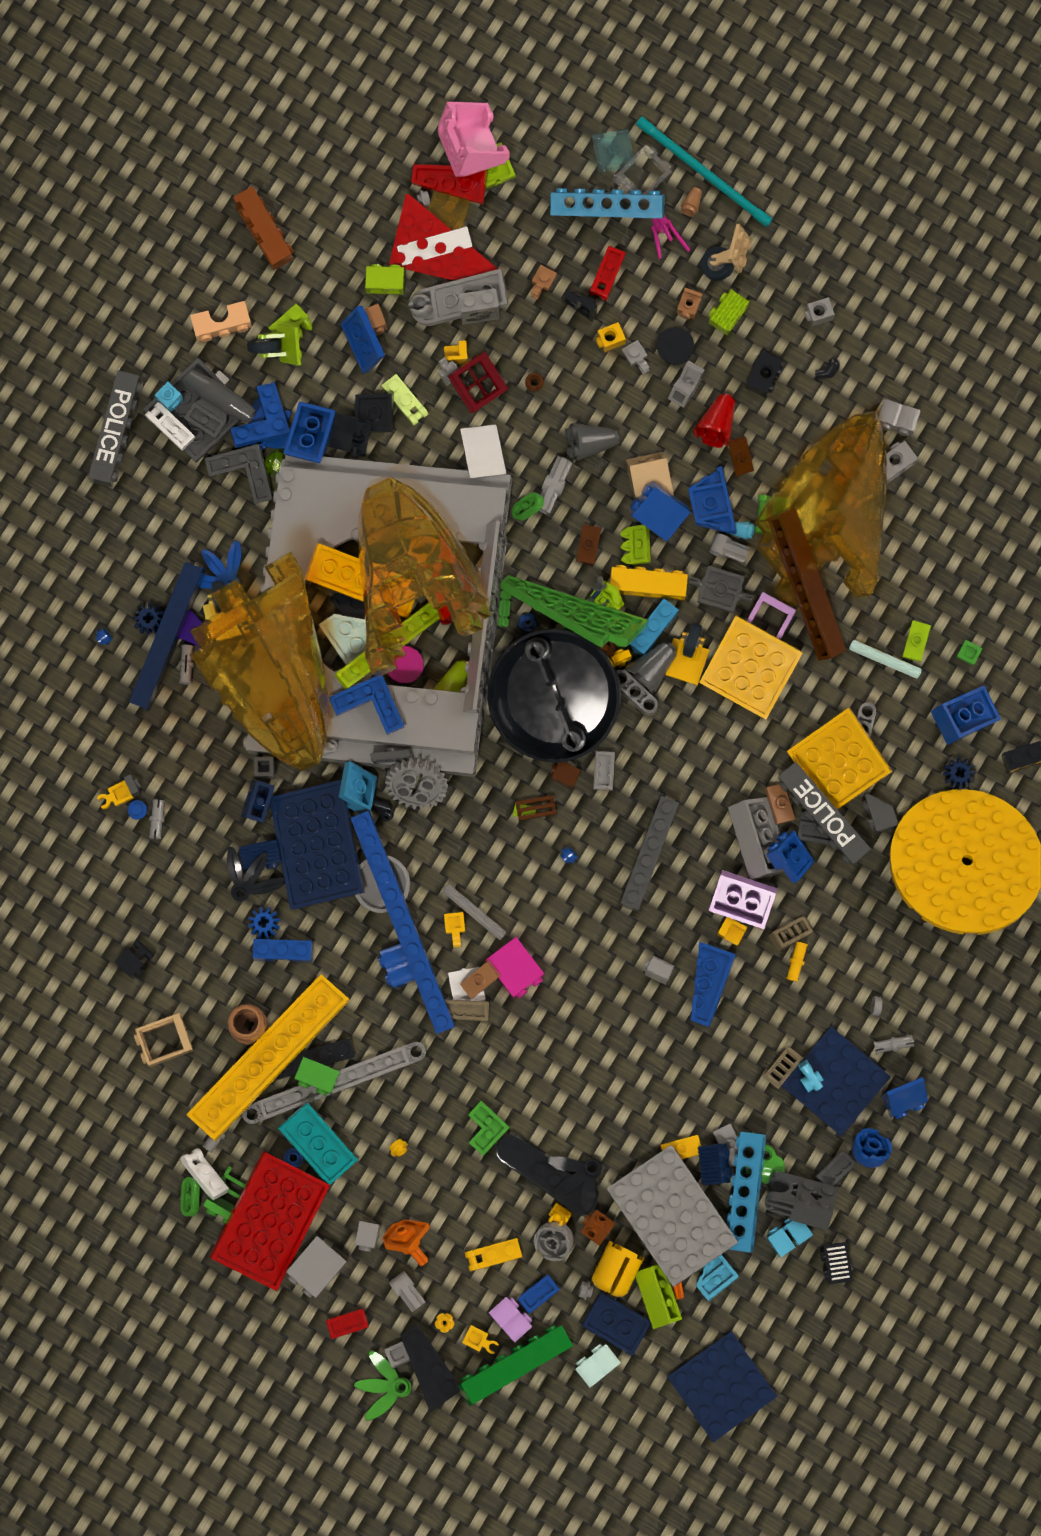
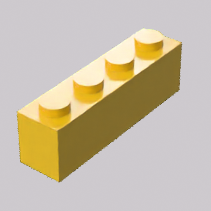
M616 565V567H612L610 584L618 587L621 595L685 601L688 574L678 570L669 573L665 572L664 569L648 571L644 567L627 569V566Z

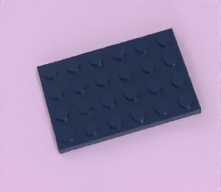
M342 780L271 797L270 807L290 910L365 893L347 802L339 798Z

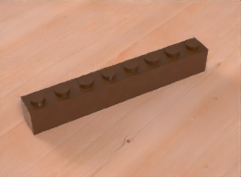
M796 508L782 510L767 517L818 661L831 659L847 651Z

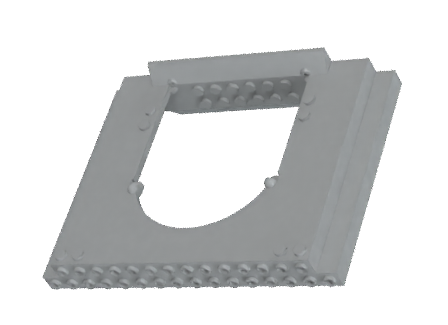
M286 455L285 459H282L280 472L276 474L278 488L277 491H274L273 501L276 502L275 509L271 511L273 525L272 528H269L268 538L271 540L270 546L266 548L268 562L263 568V576H265V583L261 585L263 598L262 602H259L258 605L260 620L256 621V632H258L257 639H254L253 642L255 657L251 659L250 665L253 672L252 676H249L248 679L250 694L246 696L245 706L248 709L247 714L243 716V725L248 730V735L244 737V748L251 754L336 763L351 761L356 765L390 768L391 765L395 766L396 762L374 764L371 761L370 753L385 752V749L396 748V751L409 749L414 762L419 758L422 763L427 760L428 765L434 763V769L440 767V773L475 777L481 726L485 721L487 690L491 673L501 592L500 584L503 577L507 545L506 527L512 487L511 475L502 474L470 478L469 471L332 457H323L319 464ZM442 530L448 532V541L479 544V548L483 551L482 566L478 567L477 571L479 586L475 587L477 604L473 605L472 615L475 621L470 626L472 642L468 643L470 661H466L465 672H467L468 676L466 687L462 688L460 692L387 685L405 728L389 735L386 734L372 701L336 716L328 697L345 690L334 676L340 670L332 671L314 654L306 640L301 621V602L307 580L304 578L316 543L335 549L352 539L365 542L369 539L370 533L437 540L438 531ZM359 534H365V537H359ZM313 738L320 743L334 739L338 743V748L333 753L321 755L308 745Z

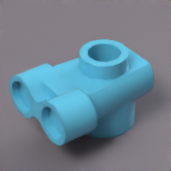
M807 1060L801 1062L798 1067L805 1077L800 1079L808 1092L813 1089L818 1091L823 1087L821 1083L823 1081L822 1076L818 1071H813Z

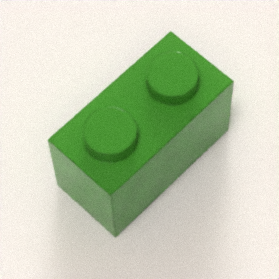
M303 1057L294 1079L298 1081L297 1085L307 1089L309 1086L317 1088L315 1092L326 1096L327 1093H333L340 1076V1071Z

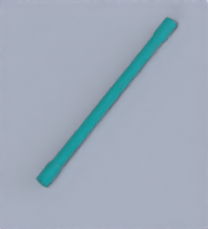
M643 116L637 121L636 126L647 135L652 136L750 213L763 226H769L773 218L763 210L757 208L660 132Z

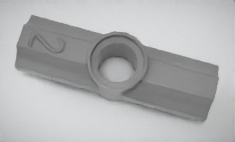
M557 456L553 468L542 486L541 495L544 499V505L539 512L550 515L557 497H560L566 483L565 479L572 466V462L568 459Z

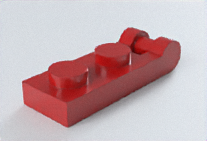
M608 246L589 295H597L602 300L607 301L626 252ZM599 284L605 285V289L598 288Z

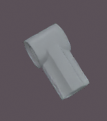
M716 533L709 552L715 556L728 557L744 564L750 547L731 541V538Z
M405 1271L388 1282L412 1312L425 1303L424 1298L413 1286L414 1283Z

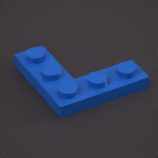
M275 382L256 387L265 420L230 428L235 448L289 436L290 430Z
M382 674L328 697L336 716L372 701L387 735L405 728Z

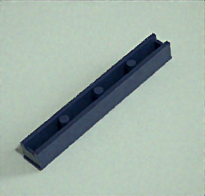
M187 562L184 563L129 702L147 711L151 710L206 572V569L203 567H197Z

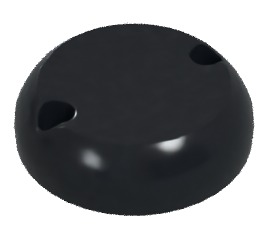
M549 628L537 630L520 637L501 654L489 678L487 700L489 712L496 729L511 747L523 755L539 761L564 762L588 754L606 739L614 727L620 711L621 687L617 670L612 660L601 647L571 630ZM533 645L535 647L537 655L533 654L532 652ZM569 734L571 736L573 744H570L568 741Z

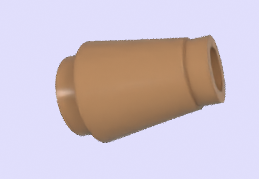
M693 187L682 202L681 212L692 217L698 213L702 194L699 188Z

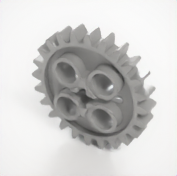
M410 758L409 762L402 759L401 763L396 762L395 766L391 765L385 779V789L389 790L388 795H393V800L399 799V805L406 803V808L412 805L413 809L419 806L421 810H423L425 805L430 809L431 804L437 806L438 802H442L443 797L445 798L448 784L447 778H444L445 773H440V767L434 769V763L428 765L427 760L422 763L419 758L416 762ZM421 773V777L417 783L416 790L414 794H411L413 788L415 787L417 777Z

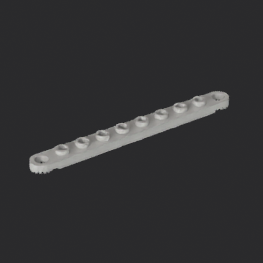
M413 1042L339 1070L340 1076L332 1094L423 1060L426 1055L425 1046L420 1042ZM415 1046L422 1049V1054L419 1057L411 1055V1049ZM297 1086L251 1104L242 1113V1116L247 1123L256 1124L301 1107L306 1102L311 1103L332 1094L327 1093L324 1096L315 1092L317 1088L309 1086L308 1089ZM250 1109H256L258 1112V1116L254 1120H250L247 1117V1112Z

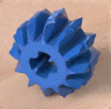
M259 907V914L255 910L252 911L256 916L255 918L248 917L249 921L254 922L248 924V928H254L251 934L255 935L258 933V939H261L263 934L266 939H269L268 933H271L273 936L276 935L273 928L276 930L280 929V926L275 924L280 922V918H274L277 915L276 911L270 914V907H267L266 912H264L262 907ZM262 919L269 920L265 928L262 925L259 926L262 923Z

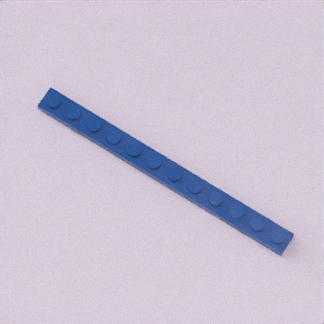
M370 811L350 818L436 1034L456 1027Z

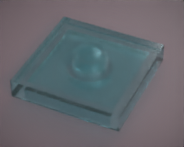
M629 129L592 135L598 172L635 167Z

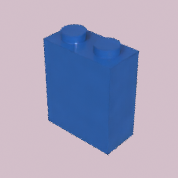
M654 481L643 488L642 495L638 500L635 499L631 503L629 509L633 518L665 541L669 540L691 513L687 505Z

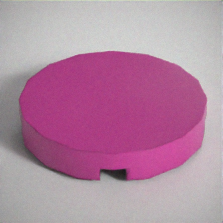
M402 647L386 660L388 676L398 684L414 683L423 672L424 663L422 656L411 647Z

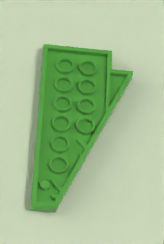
M510 575L505 577L500 584V589L533 607L534 610L560 623L562 628L572 630L599 647H603L608 641L620 647H627L648 624L647 619Z

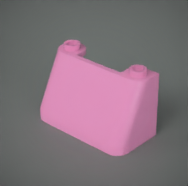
M446 102L438 125V135L456 177H466L505 164L509 159V150L505 145L497 147L489 129V125L493 121V112L488 103Z

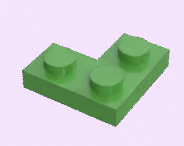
M482 1101L468 1114L482 1128L469 1144L484 1156L510 1127Z

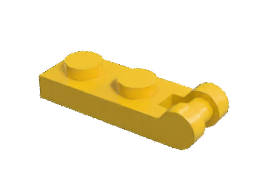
M515 1238L465 1252V1257L468 1258L470 1264L468 1268L469 1272L522 1258L518 1239ZM481 1255L483 1262L477 1263L476 1256Z

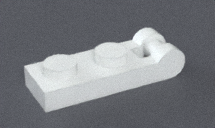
M157 402L154 405L155 408L151 412L148 411L145 417L183 451L195 439V436L161 403ZM159 413L163 414L159 420L156 418Z
M199 1148L194 1149L191 1154H185L181 1157L182 1164L212 1201L228 1192L229 1188L203 1157V1153Z

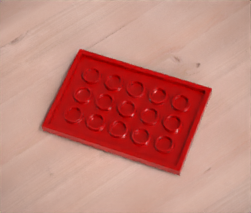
M263 1151L209 1258L277 1291L330 1185Z

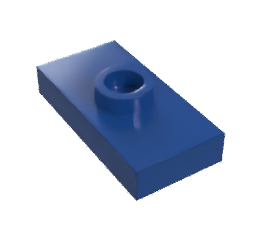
M546 1275L517 1299L530 1314L560 1289L552 1278Z

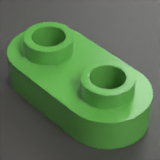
M532 492L516 502L512 509L513 518L524 521L540 511L544 505L543 496Z
M186 1177L181 1185V1212L184 1216L190 1217L195 1216L200 1208V1185L193 1177Z

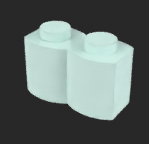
M599 1344L591 1351L593 1353L591 1357L587 1359L584 1356L576 1363L578 1367L575 1370L589 1388L621 1363L606 1344L604 1346Z

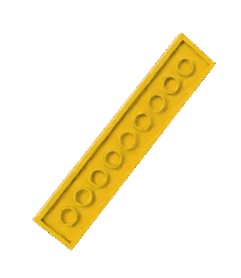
M320 974L261 1038L249 1048L186 1114L187 1117L213 1141H216L350 1001L349 998Z

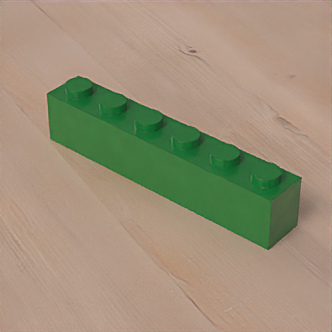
M553 1325L545 1330L546 1335L541 1338L539 1335L534 1336L528 1340L530 1344L523 1347L521 1344L512 1349L513 1354L506 1357L503 1354L495 1359L496 1364L491 1367L486 1364L478 1369L479 1374L475 1376L469 1374L462 1378V1383L458 1385V1388L469 1407L573 1347L563 1326L561 1325L556 1328Z

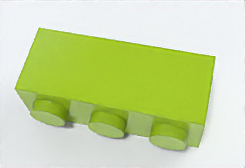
M655 1265L638 1271L635 1277L653 1329L682 1320L670 1282L660 1267Z

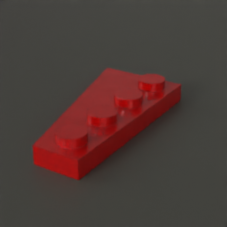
M413 164L411 182L419 187L483 205L487 170L466 177H456L451 166Z

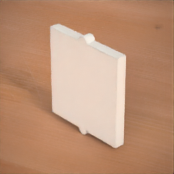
M479 967L471 969L462 968L460 971L448 973L453 1000L485 1001L484 990L475 998L470 999L460 985Z

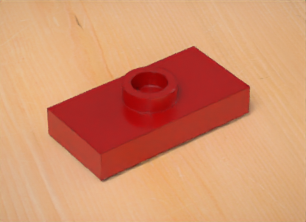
M364 1309L326 1320L331 1339L369 1328Z

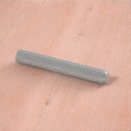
M447 885L444 888L443 893L497 939L501 940L505 936L506 931L455 888L451 885Z

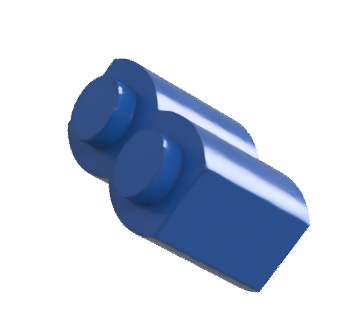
M401 944L380 951L381 956L377 958L381 968L385 967L388 973L384 975L388 986L392 985L396 989L415 981Z

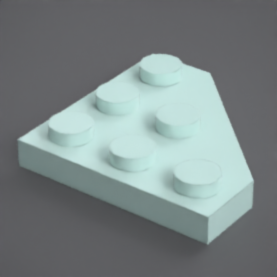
M333 614L319 624V627L345 665L349 664L392 631L388 624Z

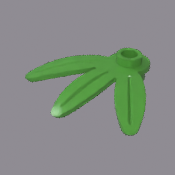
M373 1350L369 1352V1357L378 1371L388 1381L365 1379L355 1382L354 1386L366 1392H387V1394L376 1401L365 1415V1420L367 1421L384 1414L396 1402L398 1397H406L412 1390L411 1382L407 1378H399L395 1368L392 1369L390 1362ZM401 1384L406 1386L404 1391L400 1389Z

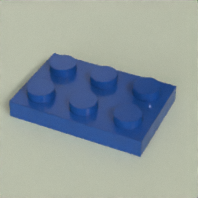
M358 306L343 320L341 326L362 373H367L385 355L363 306Z

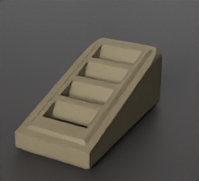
M803 915L773 931L769 938L777 952H780L796 943V941L798 942L813 933V930ZM798 923L801 924L802 928L805 931L804 933L801 932L800 928L797 925ZM791 927L794 928V930H795V932L797 933L798 936H795V934L793 933ZM784 931L787 932L791 940H788Z
M788 1046L763 1077L779 1089L802 1061L803 1057ZM789 1054L796 1062L793 1063L785 1055ZM781 1060L785 1061L791 1068H786L780 1063ZM776 1066L781 1068L786 1074L782 1075L775 1069ZM772 1072L781 1079L779 1082L770 1075Z

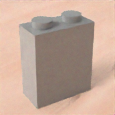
M316 1236L286 1271L289 1274L287 1278L294 1285L299 1283L303 1286L302 1292L309 1298L312 1296L317 1298L347 1264V1261Z

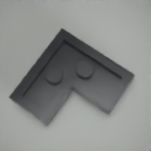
M566 290L564 292L562 301L593 322L597 317L596 302L589 296L586 298L581 295L580 297L574 291Z

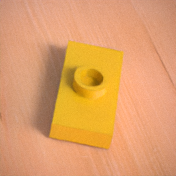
M698 1135L660 1145L662 1151L672 1145L681 1160L699 1155L698 1146H701Z

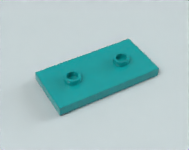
M308 1102L278 1127L282 1134L329 1185L358 1161Z

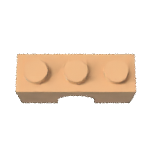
M245 301L227 305L228 317L223 322L213 321L209 311L190 315L197 341L208 342L213 337H226L232 332L238 331L241 333L251 328L252 325Z

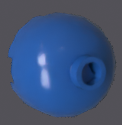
M871 1128L862 1129L856 1135L852 1144V1154L860 1165L867 1168H877L888 1160L892 1153V1144L887 1137L885 1139L879 1135L878 1130Z

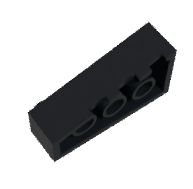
M416 1324L402 1334L401 1338L431 1413L459 1393L458 1385L460 1384L421 1328Z

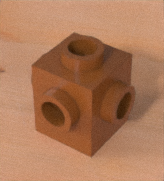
M596 1210L592 1216L588 1214L582 1222L585 1226L581 1233L600 1246L616 1223Z

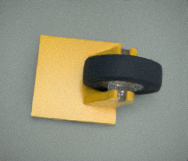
M693 623L689 633L683 631L680 640L673 638L672 645L676 648L675 653L677 656L666 672V676L698 686L710 651L703 648L705 638L699 637L702 630L701 625Z

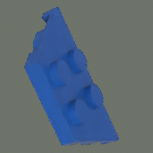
M719 466L714 473L709 476L706 475L699 483L688 488L695 524L704 528L737 534L722 466Z

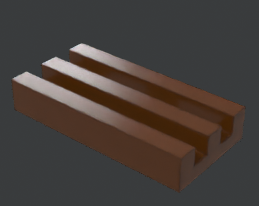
M553 795L515 801L518 821L557 814ZM550 801L548 804L520 808V805ZM545 808H551L552 810L523 816L521 815L522 812L540 810Z

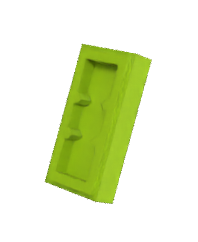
M912 621L902 658L921 663L931 625Z

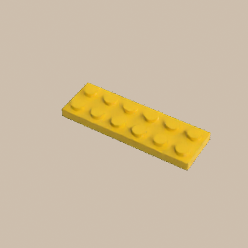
M316 543L304 578L307 581L404 618H409L421 583L320 543Z

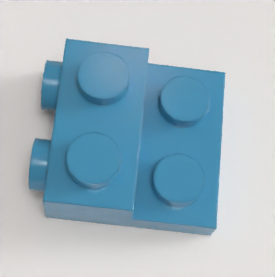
M351 761L346 762L339 798L348 802L347 807L359 814L371 811L377 777Z

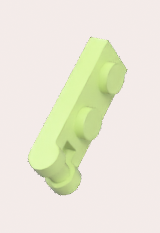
M397 374L382 384V388L387 394L394 395V403L413 426L418 423L419 419L429 415ZM416 408L418 411L412 414L411 411Z

